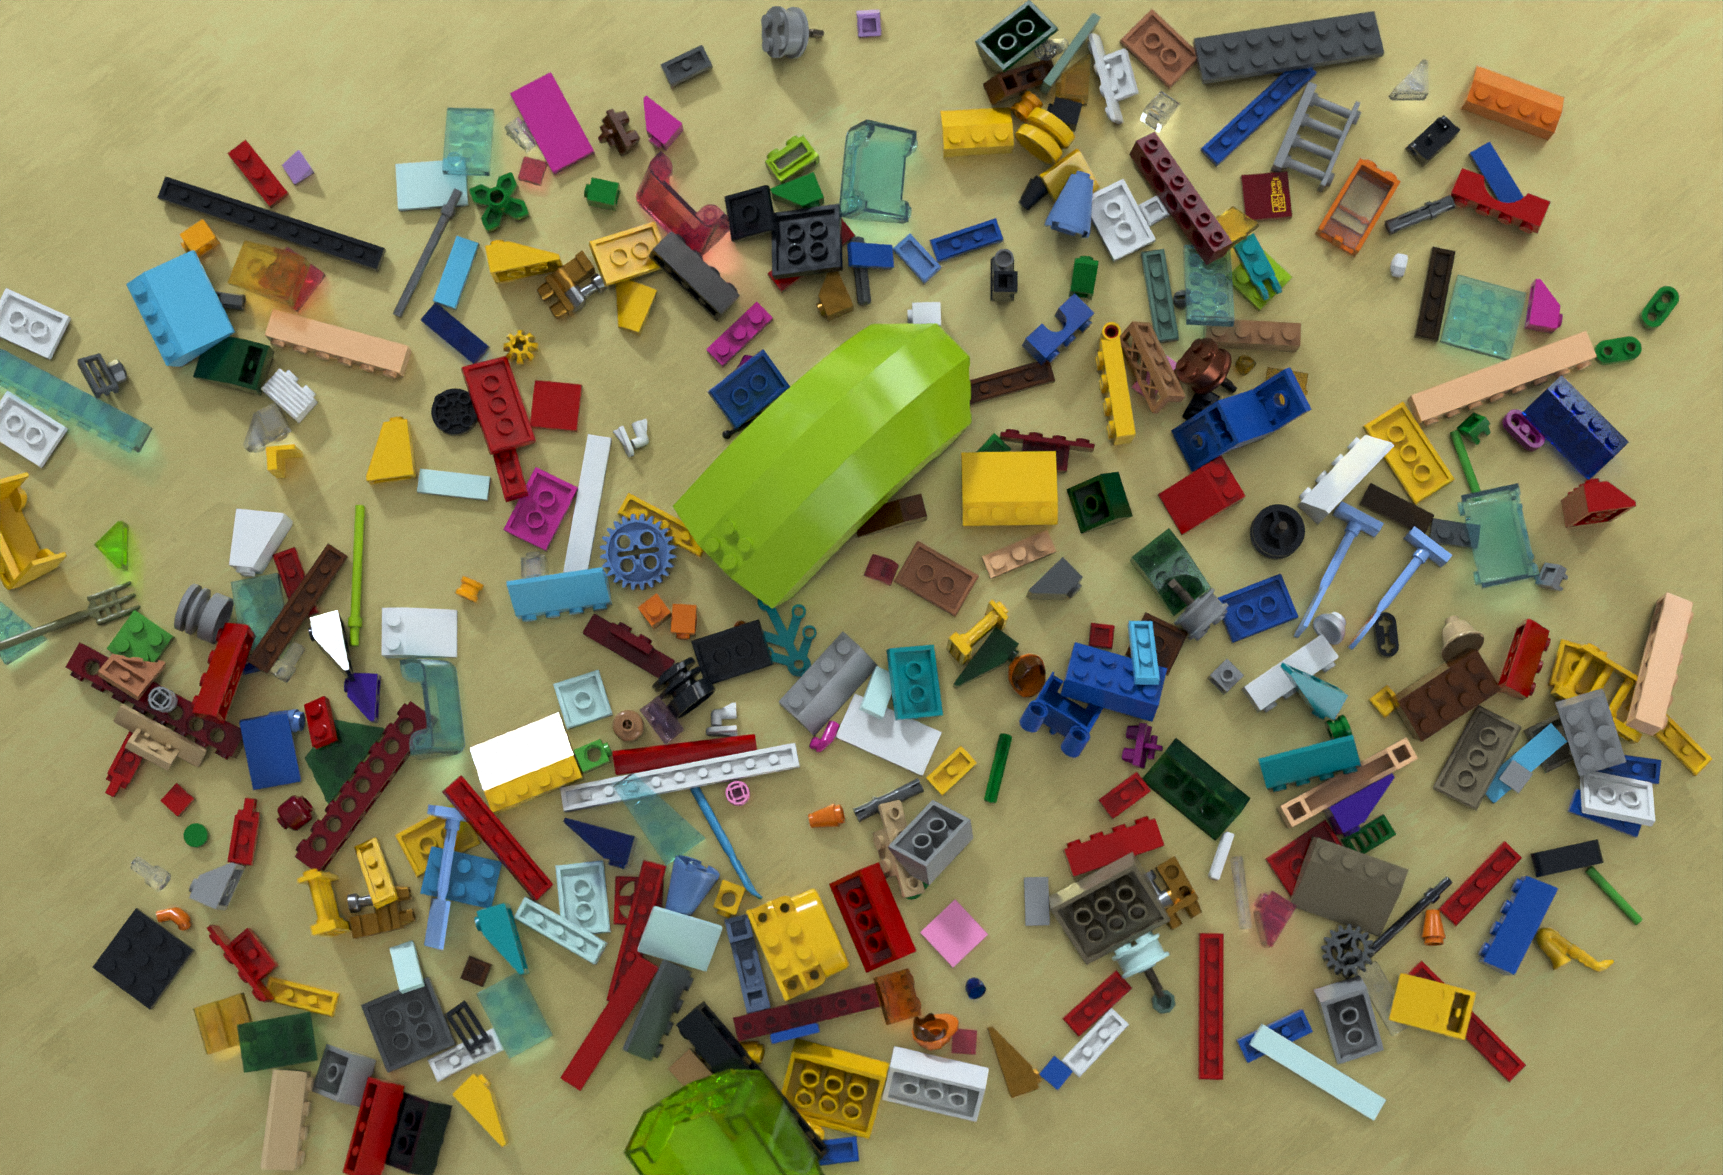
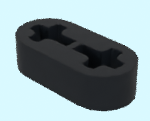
M1384 612L1380 614L1373 624L1375 648L1379 656L1390 658L1399 650L1397 624L1392 614ZM1383 617L1391 623V625L1387 626V633L1385 634L1384 627L1379 626V622L1382 621ZM1385 637L1388 639V644L1393 645V649L1389 650V653L1386 652V649L1381 648L1385 644Z

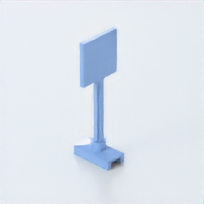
M1343 501L1336 507L1333 516L1348 523L1344 530L1346 533L1294 637L1299 638L1308 627L1354 537L1358 536L1360 530L1375 537L1380 532L1384 524L1383 522Z
M428 805V815L446 819V835L437 887L438 897L431 898L424 946L443 950L451 901L445 900V896L449 886L456 834L459 831L460 821H467L456 808Z

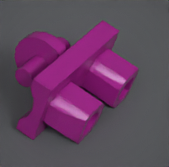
M1140 722L1139 726H1127L1126 738L1136 740L1135 749L1124 748L1122 760L1131 763L1137 768L1145 769L1146 760H1154L1155 751H1163V746L1157 745L1158 736L1151 735L1152 726Z

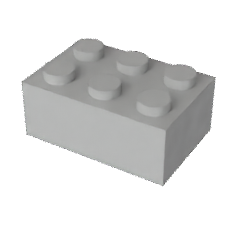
M1602 688L1555 702L1579 776L1626 762Z

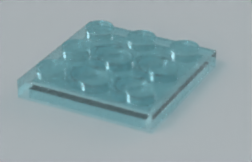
M1458 274L1440 343L1501 360L1510 359L1526 293Z

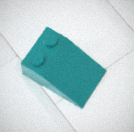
M502 903L476 911L478 917H475L474 920L478 932L481 931L486 939L519 975L530 974L511 905Z

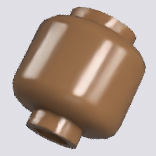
M624 710L615 716L613 730L619 739L625 742H633L642 736L644 722L637 712Z

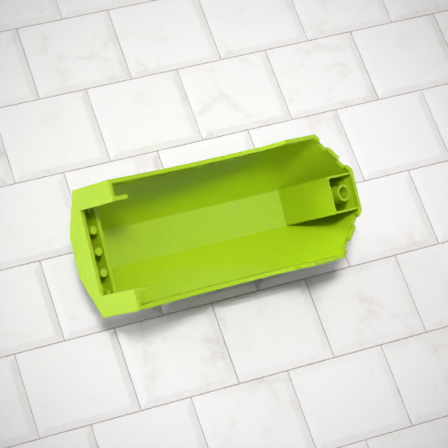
M937 323L869 325L828 354L780 395L715 459L672 507L696 543L732 580L772 609L792 599L848 539L931 460L940 457L972 423L970 414V356Z

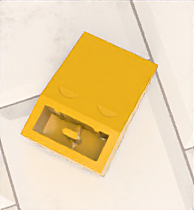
M1400 973L1388 1020L1458 1040H1465L1476 992Z

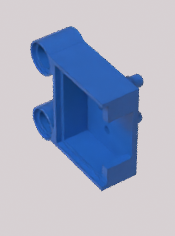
M1052 672L1036 700L1028 704L1019 723L1025 731L1031 733L1037 732L1043 723L1050 727V734L1055 735L1057 732L1062 734L1065 739L1061 743V750L1067 756L1076 758L1082 753L1090 740L1089 732L1103 708L1089 704L1085 709L1070 699L1060 696V693L1057 691L1062 685L1063 680L1054 676L1055 672Z

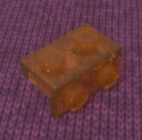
M908 968L873 978L886 1025L921 1015V1003L916 996L914 978Z

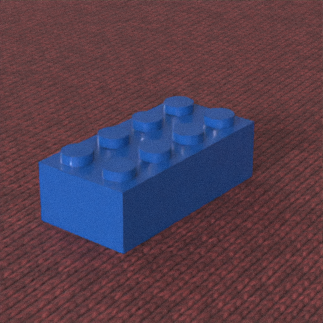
M1075 642L1060 696L1152 722L1159 706L1167 668L1158 666L1160 677L1158 685H1137L1134 683L1132 658Z

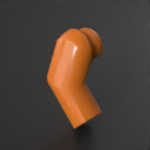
M179 907L156 912L159 923L172 920L178 925V929L182 931L189 929L191 926L189 914Z

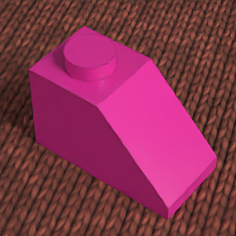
M646 95L643 98L646 130L649 137L648 141L655 148L659 149L661 147L667 151L684 130L683 125Z
M1535 279L1531 284L1524 329L1552 334L1557 327H1561L1563 314H1560V304L1541 279Z

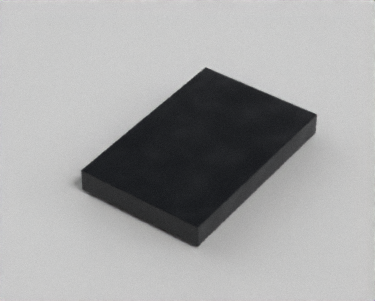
M759 619L691 641L698 665L701 668L702 677H707L712 684L774 665Z

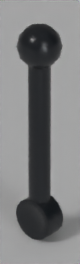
M756 418L744 423L737 429L723 431V438L729 439L732 434L748 427Z

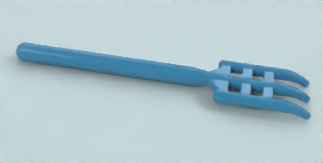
M700 787L691 788V793L721 847L729 857L745 889L756 898L762 899V896L754 888L741 862L737 859L730 841Z

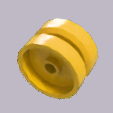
M1037 107L1027 117L1028 124H1022L1017 130L1015 138L1031 155L1052 166L1062 157L1061 149H1068L1075 140V136L1063 121L1045 109Z

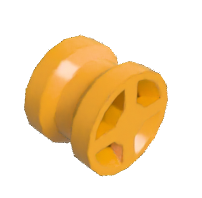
M462 576V584L460 588L456 589L455 594L477 603V595L479 591L483 590L484 585Z

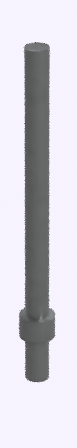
M454 188L447 204L443 205L437 225L394 309L393 314L400 318L450 218L453 219L457 211L455 207L463 193L460 190Z

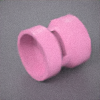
M733 781L726 788V798L731 804L742 806L748 802L750 790L745 783Z

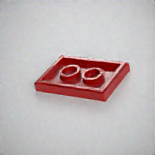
M1323 820L1265 859L1290 898L1292 897L1311 837H1317L1343 846L1326 820Z

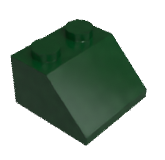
M1119 472L1100 474L1067 489L1081 534L1116 524L1133 516Z

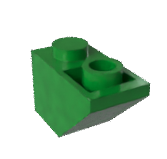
M1090 256L1075 258L1071 273L1070 297L1075 293L1079 298L1092 299L1099 261L1094 260Z

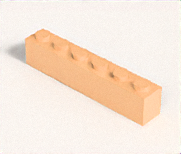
M276 309L272 310L265 336L271 341V345L280 348L288 345L293 347L292 350L302 354H306L307 351L316 353V357L324 360H329V357L338 359V363L346 366H351L352 363L360 365V369L367 372H374L375 369L382 371V375L396 379L397 376L404 377L411 355V349L407 345Z
M1668 592L1657 600L1626 726L1651 736L1665 728L1668 721L1666 712L1673 701V695H1671L1672 688L1678 680V674H1676L1677 667L1683 659L1682 647L1688 639L1687 626L1692 621L1694 614L1691 611L1693 602Z

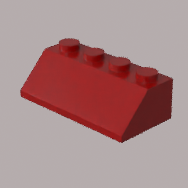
M1599 478L1585 480V483L1580 484L1578 488H1574L1572 492H1568L1567 496L1561 500L1566 528L1611 522L1636 507L1635 500L1610 482H1600Z
M225 622L224 627L218 630L216 635V642L218 643L215 651L212 650L209 654L207 663L210 665L207 673H203L201 676L199 695H195L192 700L191 709H193L192 713L196 717L224 725L256 637L248 625Z
M879 862L859 869L829 884L866 973L916 952Z

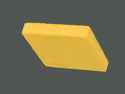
M1077 148L1039 175L1054 203L1070 175L1076 174L1077 171L1090 174V179L1093 180V192L1100 188L1082 153Z
M1560 639L1548 685L1554 687L1567 684L1584 655L1576 650L1581 644ZM1600 650L1599 653L1607 657V652ZM1592 660L1577 684L1575 693L1581 695L1590 692L1604 666Z

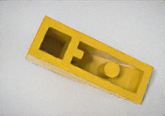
M474 1073L452 1095L501 1147H504L509 1142L493 1090L489 1087L492 1083L482 1073L480 1075Z

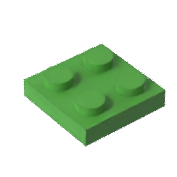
M134 610L107 647V650L113 654L124 655L127 658L138 657L143 658V661L157 663L175 637Z

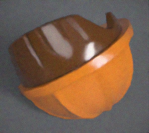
M1029 653L1015 657L1008 666L1009 682L1019 695L1032 697L1042 689L1045 683L1046 671L1043 660L1038 655Z
M929 1013L922 1019L917 1016L913 1020L912 1035L917 1044L930 1051L941 1049L958 1030L959 1022L955 1016L946 1013L936 1015Z

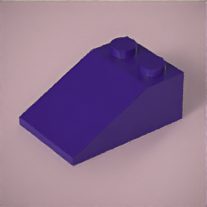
M1393 773L1322 811L1336 836L1343 834L1346 837L1361 829L1359 825L1365 822L1395 778Z

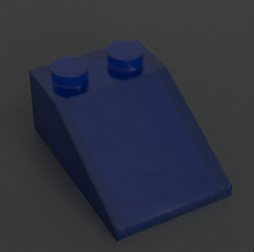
M564 818L563 822L599 855L608 860V865L624 869L625 865L631 866L638 842L637 837Z

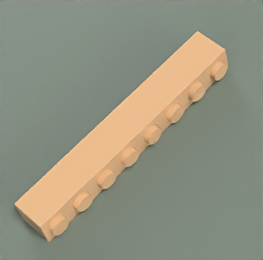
M1587 331L1413 394L1407 401L1418 425L1425 424L1427 427L1439 422L1438 418L1445 415L1447 418H1452L1461 414L1460 410L1468 407L1469 410L1479 408L1483 405V401L1489 399L1491 402L1498 401L1504 398L1505 393L1510 391L1513 394L1526 390V385L1534 383V386L1546 383L1548 381L1547 378L1553 375L1556 378H1560L1569 374V370L1577 367L1578 370L1587 368L1592 365L1591 361L1597 356Z

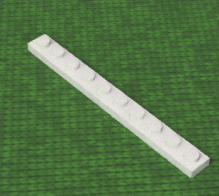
M791 743L561 787L560 792L564 812H570L800 768L796 744Z

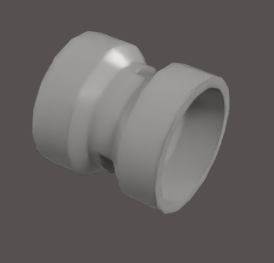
M165 687L154 688L148 696L150 706L164 713L175 709L178 701L177 695Z

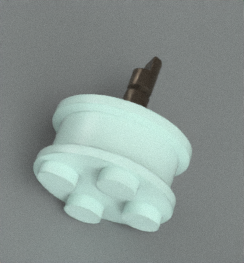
M1152 931L1136 939L1137 944L1132 946L1129 942L1115 950L1114 953L1116 955L1112 957V960L1117 961L1124 973L1121 976L1122 979L1144 972L1159 999L1165 995L1162 991L1163 987L1158 982L1159 979L1152 967L1170 954L1168 951L1164 952L1158 941L1159 933L1153 935Z

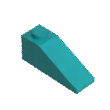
M1282 662L1280 667L1304 702L1313 709L1311 713L1323 720L1325 717L1335 720L1348 695L1339 687Z

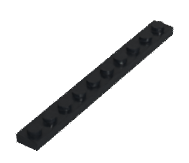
M166 176L157 197L161 201L377 272L386 252V249Z

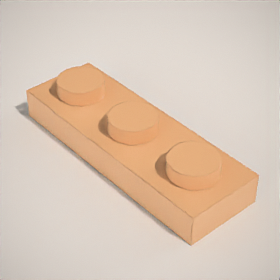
M1045 530L984 555L981 558L990 579H993L1056 553V549L1048 530Z

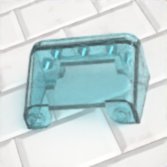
M868 119L848 130L845 140L839 201L842 218L899 224L909 221L912 209L908 201L902 200L906 157L910 156L917 149V131Z
M1518 483L1461 495V502H1457L1459 515L1465 517L1477 571L1473 572L1475 585H1480L1481 589L1537 580L1540 576L1538 566L1533 562L1535 558L1534 554H1532L1522 511L1523 506L1522 503H1519L1521 502L1519 496L1521 493Z
M415 658L400 660L401 673L404 679L414 683L420 682L427 723V729L415 731L410 737L411 756L418 760L453 756L461 753L465 747V736L456 667L451 662L445 660Z

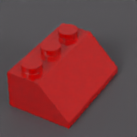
M1528 618L1517 624L1498 681L1501 689L1500 693L1520 700L1532 696L1536 687V683L1533 682L1535 674H1539L1543 666V660H1540L1542 653L1547 651L1551 638H1548L1550 631L1534 620Z

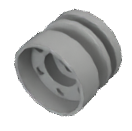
M194 583L187 589L180 601L175 615L174 628L181 632L185 630V633L189 635L194 634L197 630V638L215 644L217 643L216 635L218 630L224 627L225 622L229 623L234 600L220 593H215L211 597V590L207 588L202 589L200 585Z

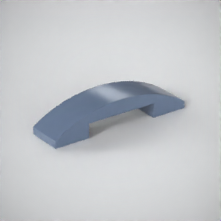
M744 914L725 919L747 1014L771 1008L748 915Z

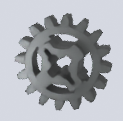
M1348 924L1347 929L1343 930V927L1339 925L1338 932L1330 930L1331 938L1324 937L1327 945L1321 946L1322 952L1326 953L1322 958L1324 961H1329L1327 963L1329 970L1335 967L1334 972L1336 975L1343 971L1345 978H1348L1349 972H1353L1354 976L1357 977V970L1361 969L1363 972H1366L1364 965H1372L1373 963L1369 956H1375L1374 950L1369 949L1374 946L1373 941L1368 940L1369 934L1367 932L1361 934L1362 929L1359 926L1353 930L1351 924ZM1359 941L1364 945V952L1358 949ZM1350 947H1351L1353 951H1352V952H1349V951H1348V952L1345 954L1343 950H1344V949H1345V950H1349ZM1332 949L1338 953L1337 961L1332 956Z

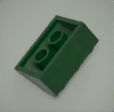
M1028 0L978 38L975 43L979 56L994 71L1004 73L1056 33L1058 28L1031 0Z

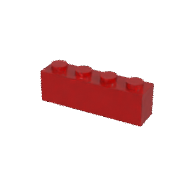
M1148 816L1134 820L1136 825L1126 827V824L1113 827V833L1104 835L1103 831L1090 835L1089 841L1081 843L1080 839L1066 843L1068 848L1063 849V853L1071 876L1075 877L1107 866L1131 852L1136 856L1165 846L1156 819L1149 820Z
M368 1077L342 1173L347 1175H381L383 1173L387 1151L391 1145V1136L397 1122L399 1106L403 1099L404 1085L393 1081Z

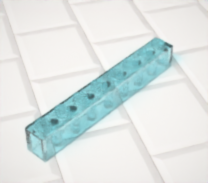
M0 348L1 387L8 389L11 386L16 389L15 394L26 400L29 397L36 399L37 402L35 404L47 411L50 407L57 410L56 415L62 419L69 421L72 418L78 421V427L88 432L90 429L99 432L97 435L99 438L109 443L111 439L119 443L117 447L128 453H131L132 450L140 453L153 429L148 424L98 398L96 399V397Z

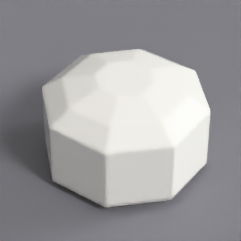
M1397 253L1394 256L1390 266L1392 276L1403 277L1408 262L1407 255Z

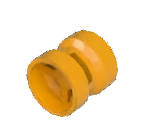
M1025 91L1021 96V101L1016 102L1011 107V111L1019 120L1028 124L1027 117L1034 108H1042L1043 103L1033 93Z

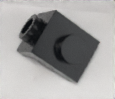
M1195 392L1182 417L1186 420L1190 419L1218 401L1220 396L1213 392L1203 395Z

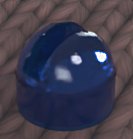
M972 977L966 982L965 990L969 998L977 999L985 994L986 987L979 978Z

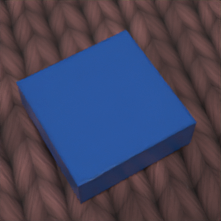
M1053 1056L1039 1075L1058 1090L1073 1071L1057 1057Z

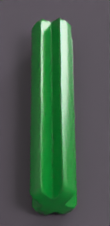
M1001 733L999 735L984 801L994 804L997 802L1012 741V736L1009 734Z

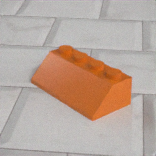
M1476 66L1461 109L1549 140L1555 133L1559 122L1564 97Z

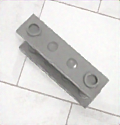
M1308 82L1270 171L1280 172L1282 167L1285 169L1289 167L1320 180L1321 183L1318 191L1322 192L1325 185L1330 187L1335 176L1331 171L1351 124L1356 125L1360 117L1361 111H1358L1360 102L1356 101L1352 110L1318 97V94L1315 93L1317 85ZM1315 105L1346 118L1347 122L1343 131L1310 118L1309 114L1306 113L1308 106L1313 107ZM1307 126L1339 139L1334 152L1300 138L1301 135L1297 134L1299 127ZM1297 146L1330 160L1326 171H1320L1292 159V156L1288 155L1290 148H1296Z

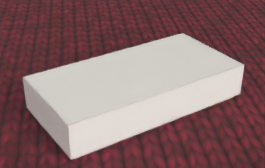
M1230 832L1222 833L1208 874L1210 879L1216 881L1220 879L1235 834Z

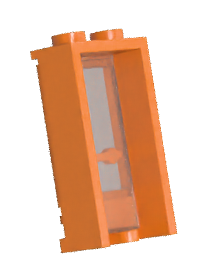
M1360 158L1315 234L1356 257L1401 181L1397 180V176L1393 173L1378 169L1377 165L1371 160Z

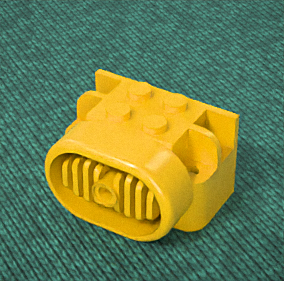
M811 888L793 897L781 896L746 911L785 1001L821 986L827 977L849 967L847 957L815 888Z

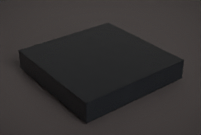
M768 185L724 196L732 242H739L777 231L770 187Z

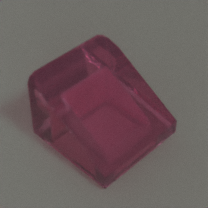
M872 554L864 576L891 586L899 564L892 559Z

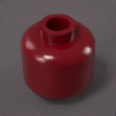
M293 795L278 807L279 817L277 821L285 830L290 828L297 831L312 820L314 808L304 796L298 797Z

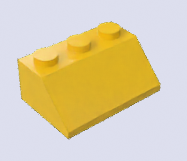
M1010 107L940 111L943 157L1013 153L1014 140Z

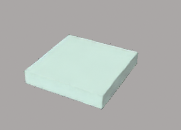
M599 670L553 684L567 730L613 716Z

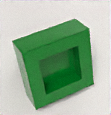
M1474 412L1457 427L1461 435L1476 445L1480 443L1478 439L1480 433L1487 436L1491 433L1488 427L1490 425L1488 419Z

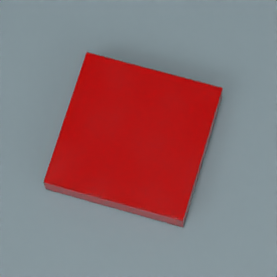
M535 380L530 419L531 428L577 432L582 384Z

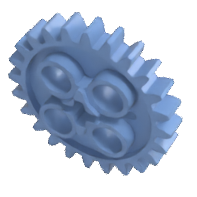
M631 514L630 521L626 516H623V524L614 521L616 529L607 528L610 537L602 536L607 545L600 546V549L606 550V554L601 555L600 558L607 559V562L602 567H610L611 569L607 576L615 574L614 583L623 580V588H626L631 583L632 590H636L638 584L641 590H645L646 583L653 588L655 587L654 580L662 583L661 575H670L666 568H673L675 566L669 562L670 559L677 558L675 554L671 553V550L677 548V546L670 545L669 543L674 539V536H666L670 529H661L662 521L654 524V516H650L646 521L645 514H641L639 520H637L635 514ZM646 532H650L654 537L651 545H646L643 541V536ZM623 535L630 538L628 548H623L620 545V538ZM637 545L639 549L659 548L658 552L640 554L639 557L638 555L618 556L619 552L636 550ZM650 555L654 556L657 560V565L654 569L649 568L646 564V559ZM625 559L632 560L634 564L630 572L623 568Z

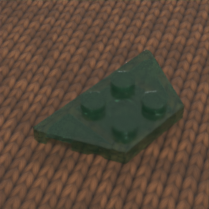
M334 720L337 741L318 749L312 747L306 755L305 760L312 770L314 778L328 804L335 800L340 793L339 790L347 780H350L357 765L368 756L371 746L383 736L384 728Z

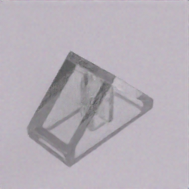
M1425 58L1392 90L1389 95L1391 100L1426 99L1429 94L1428 61Z
M1160 91L1144 108L1140 120L1159 133L1180 103Z

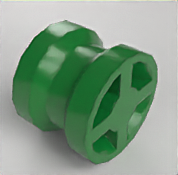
M1343 714L1334 721H1325V727L1331 740L1352 735L1351 727Z

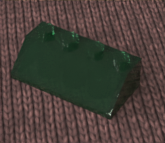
M1177 738L1172 741L1142 778L1147 786L1215 841L1237 818L1251 799Z

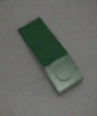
M995 627L954 682L953 687L958 689L1003 666L1007 661L1011 663L1019 653L1016 650L1019 643Z

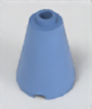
M1077 171L1076 174L1070 175L1045 220V227L1051 226L1050 229L1075 236L1076 233L1082 234L1081 238H1089L1093 197V180L1090 179V174Z
M684 855L676 856L673 863L665 909L691 916L717 882L720 873L709 865L708 868L701 865V861Z

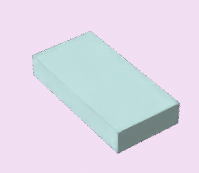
M878 666L873 669L859 709L878 719L883 718L892 694L889 671Z
M411 940L389 948L400 992L403 994L424 987L425 984L415 943Z

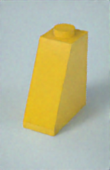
M399 416L390 418L388 422H383L366 474V481L370 485L417 478L411 424L407 419Z

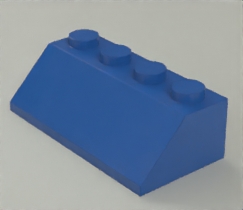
M1523 876L1521 879L1517 878L1511 888L1513 894L1510 900H1506L1501 907L1500 912L1503 914L1499 922L1495 921L1490 929L1489 934L1492 936L1489 942H1485L1478 955L1481 956L1479 962L1502 975H1515L1558 888L1529 876Z

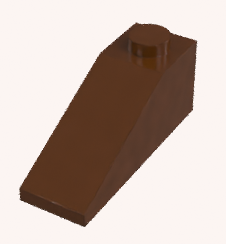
M1049 57L996 74L983 83L991 105L1010 100L1022 95L1025 91L1041 87L1044 79L1054 67L1051 58Z
M922 494L885 503L857 530L858 538L927 521Z

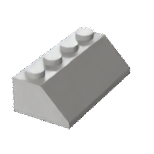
M842 632L779 700V705L815 736L878 665L857 643Z

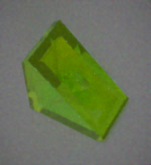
M118 521L94 546L118 569L128 571L129 525L124 521Z

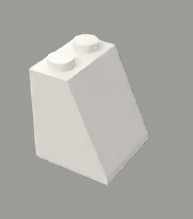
M236 509L229 565L236 569L235 572L241 573V576L255 577V573L263 574L273 558L272 555L276 553L292 527L293 520L284 513Z

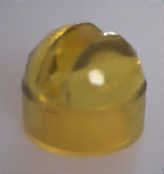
M1248 355L1239 356L1235 362V367L1242 376L1248 374L1256 365V362Z

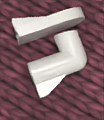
M647 419L631 424L637 437L632 439L631 442L624 426L613 431L622 443L628 457L634 456L633 448L638 449L649 443V438L646 434Z
M736 702L722 709H714L711 712V726L713 727L706 728V735L737 736L736 725L722 726V719H737Z

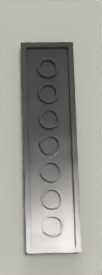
M1375 11L1199 37L1193 40L1202 84L1378 58L1384 55Z

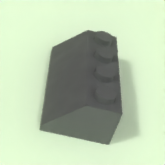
M667 960L662 961L622 1050L648 1061H652L654 1057L658 1059L664 1046L660 1042L664 1035H669L674 1024L670 1020L674 1012L678 1014L684 1000L680 998L684 990L689 991L694 978L690 977L691 971Z

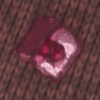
M1273 890L1263 892V894L1260 893L1253 904L1256 907L1253 914L1261 946L1264 948H1271L1297 907Z

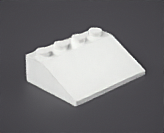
M1365 435L1361 440L1356 437L1347 447L1350 451L1345 456L1340 454L1331 463L1334 468L1329 473L1324 470L1315 480L1318 484L1312 490L1308 487L1299 496L1302 501L1297 506L1318 525L1394 445L1391 442Z

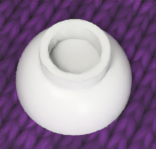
M1337 612L1326 613L1314 619L1313 627L1318 636L1323 634L1329 644L1337 645L1343 640L1346 620L1341 614Z

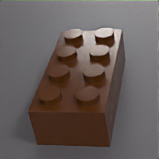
M1466 648L1391 697L1390 701L1413 739L1422 742L1501 689L1478 650Z

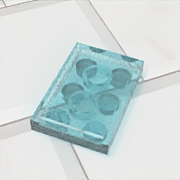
M447 107L442 166L443 175L490 176L494 109Z
M278 573L231 582L237 623L248 625L256 635L251 651L255 650L285 606Z
M518 972L477 993L509 1059L553 1036L523 975H519Z

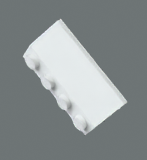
M894 1046L882 1100L977 1122L989 1068Z

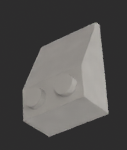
M1360 975L1314 989L1319 1011L1337 1064L1384 1050L1368 990Z

